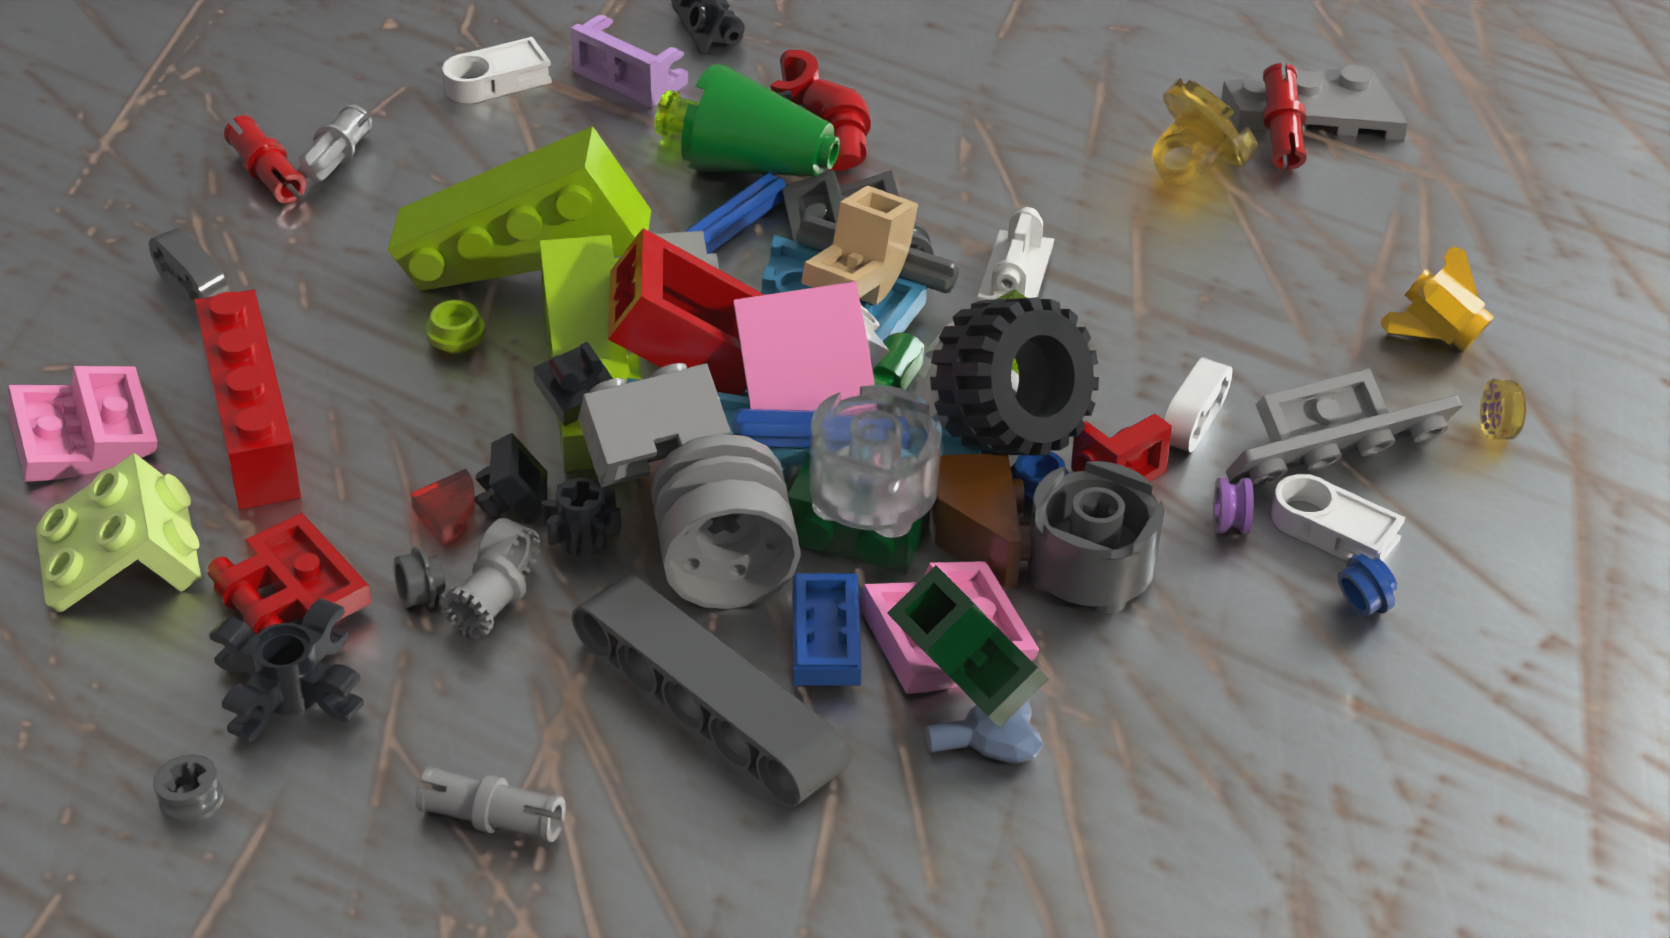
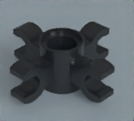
M320 598L308 609L301 626L293 623H280L269 626L255 634L241 620L227 616L209 633L211 640L225 646L214 657L216 665L230 673L238 674L244 671L253 675L246 684L239 683L235 685L221 702L222 708L237 714L227 725L228 733L252 742L263 732L272 712L282 715L296 714L309 709L315 703L332 718L342 722H349L364 705L363 698L350 693L361 680L360 674L342 664H334L330 667L320 662L326 654L332 655L339 651L348 638V631L334 626L336 621L345 613L344 607Z

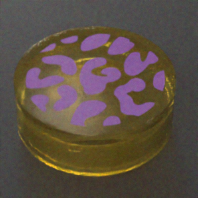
M1491 379L1484 387L1480 403V420L1483 432L1488 439L1513 440L1520 434L1526 417V399L1523 388L1516 380Z

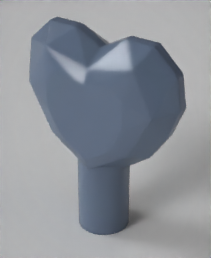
M1029 701L1000 728L977 705L969 711L965 720L926 725L925 728L926 742L930 753L972 747L987 758L1011 764L1034 759L1043 748V743L1039 732L1029 724L1032 715Z

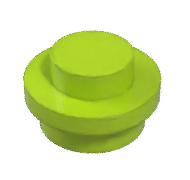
M462 300L445 301L438 304L431 311L430 319L426 323L427 340L437 349L449 353H462L475 347L483 340L485 336V322L482 316L478 314L476 307L471 303Z

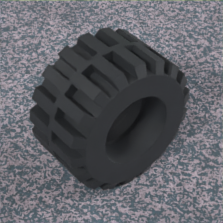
M1039 297L995 299L972 303L971 309H961L952 317L955 326H945L938 337L943 346L941 350L933 351L931 363L937 365L936 377H930L931 390H937L939 400L934 403L938 416H947L948 421L945 428L952 437H962L961 445L970 450H980L981 454L1008 453V455L1041 456L1049 455L1050 450H1062L1069 445V437H1078L1085 428L1082 418L1084 416H1091L1096 404L1091 400L1092 391H1098L1099 377H1094L1093 365L1098 364L1096 350H1089L1088 342L1091 336L1087 328L1076 327L1078 316L1071 309H1061L1060 302L1052 299H1040ZM1014 358L1016 359L1019 371V384L1016 396L1014 395L1011 383V370Z

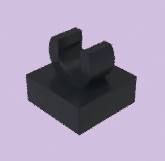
M588 342L533 367L534 383L564 426L578 420L584 394L589 393L597 384L613 379Z
M510 433L491 443L490 466L485 467L476 474V481L486 492L475 496L474 502L488 517L499 516L511 508L527 524L542 517L541 502L542 500H547L548 471L513 433Z

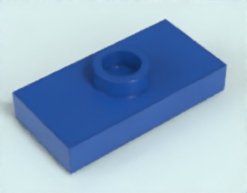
M795 573L792 577L793 686H861L858 574Z

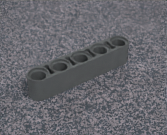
M626 574L572 611L573 627L581 642L593 655L783 805L788 807L799 805L848 768L850 763L849 750L841 735L829 722L638 577Z

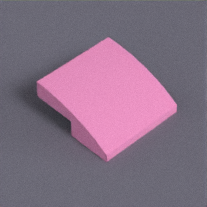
M856 281L733 300L750 409L857 412L878 409L869 347Z
M74 366L71 385L8 386L6 406L25 482L73 478L113 468L132 453L143 458L157 450L158 440L135 366Z
M986 561L929 563L925 575L937 565L1031 661L1036 658L1039 651L1038 646ZM918 582L864 584L859 597V608L906 694L933 692L958 687L887 614Z

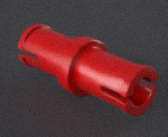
M1277 63L1263 71L1267 107L1263 110V123L1266 129L1270 130L1273 166L1283 169V156L1286 155L1287 170H1292L1302 166L1307 159L1302 126L1306 122V111L1304 105L1299 102L1296 68L1291 64H1286V78L1283 79L1282 63Z
M240 115L233 118L243 130L242 134H238L228 122L224 129V138L243 158V166L251 177L256 180H262L270 189L275 199L281 203L288 204L297 200L287 188V185L290 183L301 196L303 195L307 187V181L287 160V152L279 141L274 138H268L258 127L255 120L248 115Z

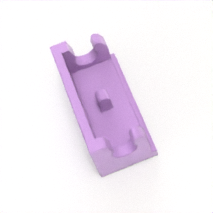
M597 15L583 25L577 23L571 27L573 72L649 108H653L688 84V71L682 68L670 69L673 62L679 61L684 56V52L679 49L670 47L657 56L652 55L601 31L613 23V19L604 15Z

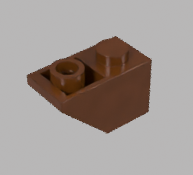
M1008 453L933 455L931 516L935 545L963 562L986 561L1001 586L1004 588L1018 587L1020 561H1030L1031 528L1029 522L1019 523L1018 517H1023L1024 485L1022 479H1012Z

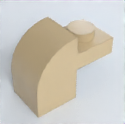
M868 185L840 201L833 245L804 262L801 284L814 288L856 281L859 298L878 305L892 289L907 258L918 203Z

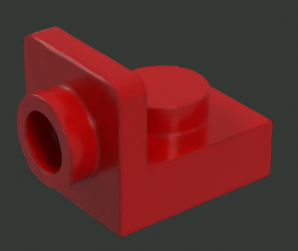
M1154 413L1130 427L1121 429L1109 438L1092 424L1084 421V430L1078 437L1073 438L1071 460L1073 472L1085 471V462L1103 461L1130 468L1150 482L1166 473L1172 425Z

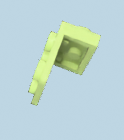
M132 453L113 468L103 470L95 477L92 483L68 500L51 507L36 526L46 605L56 612H62L136 560H139L180 592L201 579L196 551L199 548V540L192 529L188 510L191 499L183 484L171 474L163 476L137 454Z

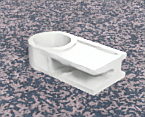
M533 37L450 57L443 64L444 91L446 96L453 101L472 104L551 84L552 79L548 71L551 61Z
M1295 474L1281 480L1275 489L1271 509L1272 521L1280 531L1346 562L1357 553H1362L1370 559L1376 557L1384 561L1400 541L1401 535L1396 533L1405 521V517L1310 474ZM1305 501L1316 505L1322 510L1303 512L1294 509L1287 503Z

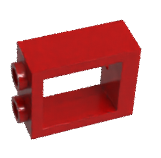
M642 228L610 271L608 340L661 368L676 363L686 364L687 368L707 363L717 392L741 396L747 389L733 300L762 296L764 294Z

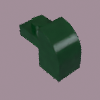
M937 565L887 612L905 633L999 728L1049 680Z

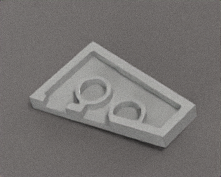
M1348 65L1340 69L1321 71H1297L1296 80L1299 102L1304 105L1306 111V122L1302 126V132L1307 129L1308 124L1336 128L1337 135L1357 137L1358 128L1385 130V139L1405 141L1408 122L1370 65ZM1253 75L1245 79L1224 81L1221 99L1237 127L1268 130L1263 123V110L1267 107L1263 76Z

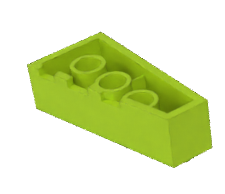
M590 126L399 208L388 252L418 290L423 291L541 270L539 240L611 235L614 257H620L642 228L649 230L651 209L593 126Z
M611 235L539 240L543 317L547 330L549 359L556 355H562L579 347L580 344L588 342L613 379L621 378L627 381V378L642 380L639 356L627 354V349L608 340L610 271L619 260V258L614 259ZM557 416L564 472L595 469L579 420L564 426Z

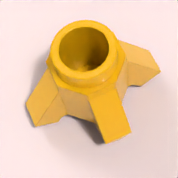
M1454 246L1446 252L1444 256L1445 266L1439 273L1434 275L1426 269L1405 293L1404 296L1412 302L1404 313L1389 312L1381 319L1380 325L1388 335L1439 340L1445 342L1448 346L1454 344L1464 352L1494 319V316L1484 309L1486 304L1478 297L1466 251Z

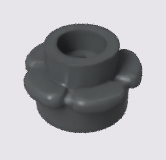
M413 547L411 554L395 557L394 577L403 606L409 608L424 604L426 610L432 609L436 595L444 594L446 587L443 567L438 556L428 557L423 548Z

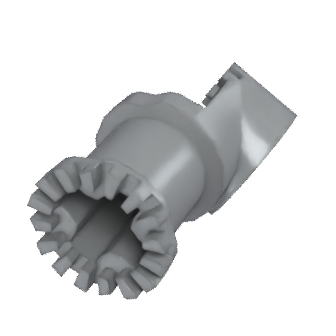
M499 518L492 523L480 543L478 558L473 564V574L460 587L457 586L447 590L439 602V605L443 607L441 613L448 615L445 619L448 622L455 620L454 630L457 631L461 627V634L465 637L469 634L470 638L474 640L476 638L479 639L482 635L486 636L493 629V618L504 606L518 602L525 595L526 583L524 580L525 576L522 573L529 574L531 568L527 567L528 563L534 565L536 559L531 557L532 554H539L540 549L534 547L535 545H540L539 533L507 518Z

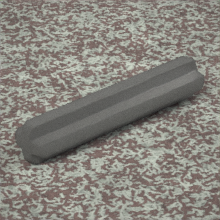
M811 215L805 216L797 230L796 241L799 244L823 251L833 245L836 223ZM910 247L899 276L926 284L927 288L946 294L950 293L956 284L959 267L954 261Z

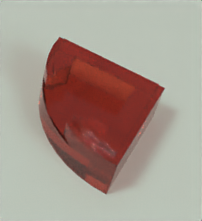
M466 469L411 493L412 509L444 545L464 532L467 527L466 521L470 517L475 505L474 483Z

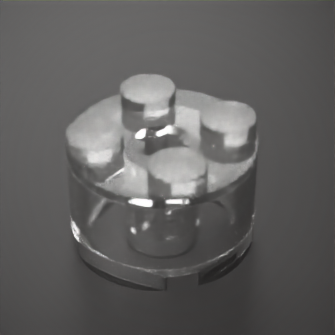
M861 386L860 396L850 397L841 401V392L828 397L815 410L811 420L809 490L814 512L825 520H835L852 528L874 530L884 537L894 538L907 534L911 530L912 523L924 516L931 509L937 498L942 443V426L939 419L936 423L929 415V405L921 397L892 386Z

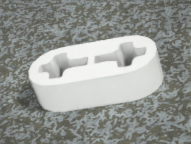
M1204 357L1199 359L1174 396L1166 412L1164 420L1172 425L1170 446L1189 453L1195 450L1223 406L1232 379V367Z

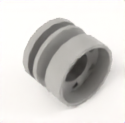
M716 434L696 438L671 451L656 468L650 487L667 583L681 598L706 608L733 609L753 605L777 593L794 576L801 557L781 462L768 446L747 436Z

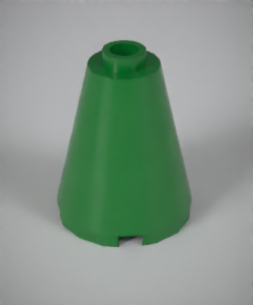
M716 63L709 66L700 76L695 87L704 89L698 106L688 103L681 134L682 158L692 162L687 167L700 172L763 175L771 173L773 175L817 177V175L823 173L825 168L831 169L834 166L840 150V138L834 136V127L831 123L729 66Z

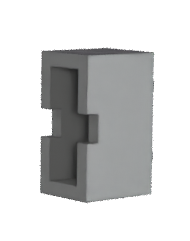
M683 363L667 365L656 370L650 378L630 383L621 378L601 382L594 386L589 393L584 394L578 417L601 488L650 475L651 468L649 462L665 459L671 451L693 439L716 434H731L707 363L687 368V365Z

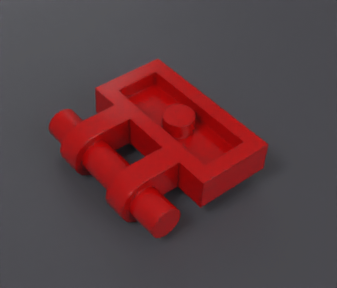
M303 513L245 539L248 559L234 565L229 558L221 556L212 560L207 567V574L214 582L216 596L226 607L237 609L243 615V622L255 634L275 624L290 623L300 617L304 619L311 605L320 598L344 607L345 613L340 619L372 604L369 584ZM272 584L278 592L263 598L258 593V589Z

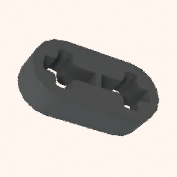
M181 228L172 229L150 239V254L160 276L196 313L194 299L229 292L225 277L217 263Z

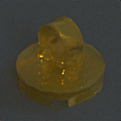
M1179 78L1163 94V102L1175 119L1174 123L1165 131L1153 147V161L1158 175L1164 182L1172 186L1190 184L1205 171L1216 157L1235 167H1244L1258 151V143L1250 129L1246 127L1239 134L1229 119L1234 114V111L1198 83L1189 80L1184 84L1182 79ZM1185 147L1193 152L1192 161L1183 169L1171 170L1163 164L1166 154L1174 148Z

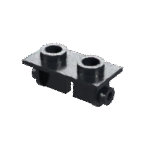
M671 0L703 54H707L712 41L735 45L742 40L745 30L744 23L733 11L728 10L730 5L726 0Z

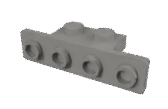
M1370 368L1263 395L1255 405L1271 443L1243 451L1225 472L1230 483L1239 482L1241 478H1251L1254 485H1260L1280 478L1291 467L1305 464L1307 470L1310 471L1324 468L1338 461L1342 454L1359 450L1361 456L1373 455L1391 447L1395 440L1412 436L1414 442H1422L1445 432L1448 429L1446 422L1463 405L1458 395H1452L1388 412Z

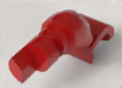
M802 50L785 51L780 58L783 81L777 80L771 84V90L776 93L789 90L792 93V102L799 105L802 104L806 110L833 125L834 136L840 138V150L834 166L828 169V171H843L857 167L866 158V136L871 128V115L866 101L855 89L820 79L817 59L811 53Z

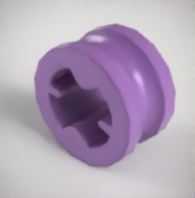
M1217 478L1213 497V522L1216 534H1226L1227 529L1230 527L1237 528L1239 534H1250L1254 512V495L1251 479L1241 478L1237 485H1232L1228 482L1227 478Z

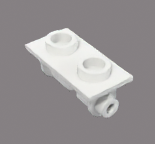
M1024 207L1015 211L1010 218L1008 231H999L977 301L1038 297L1054 245V239L1042 237L1043 220L1035 209Z

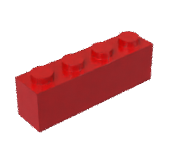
M255 289L240 292H222L215 296L194 299L238 510L302 498L293 441Z

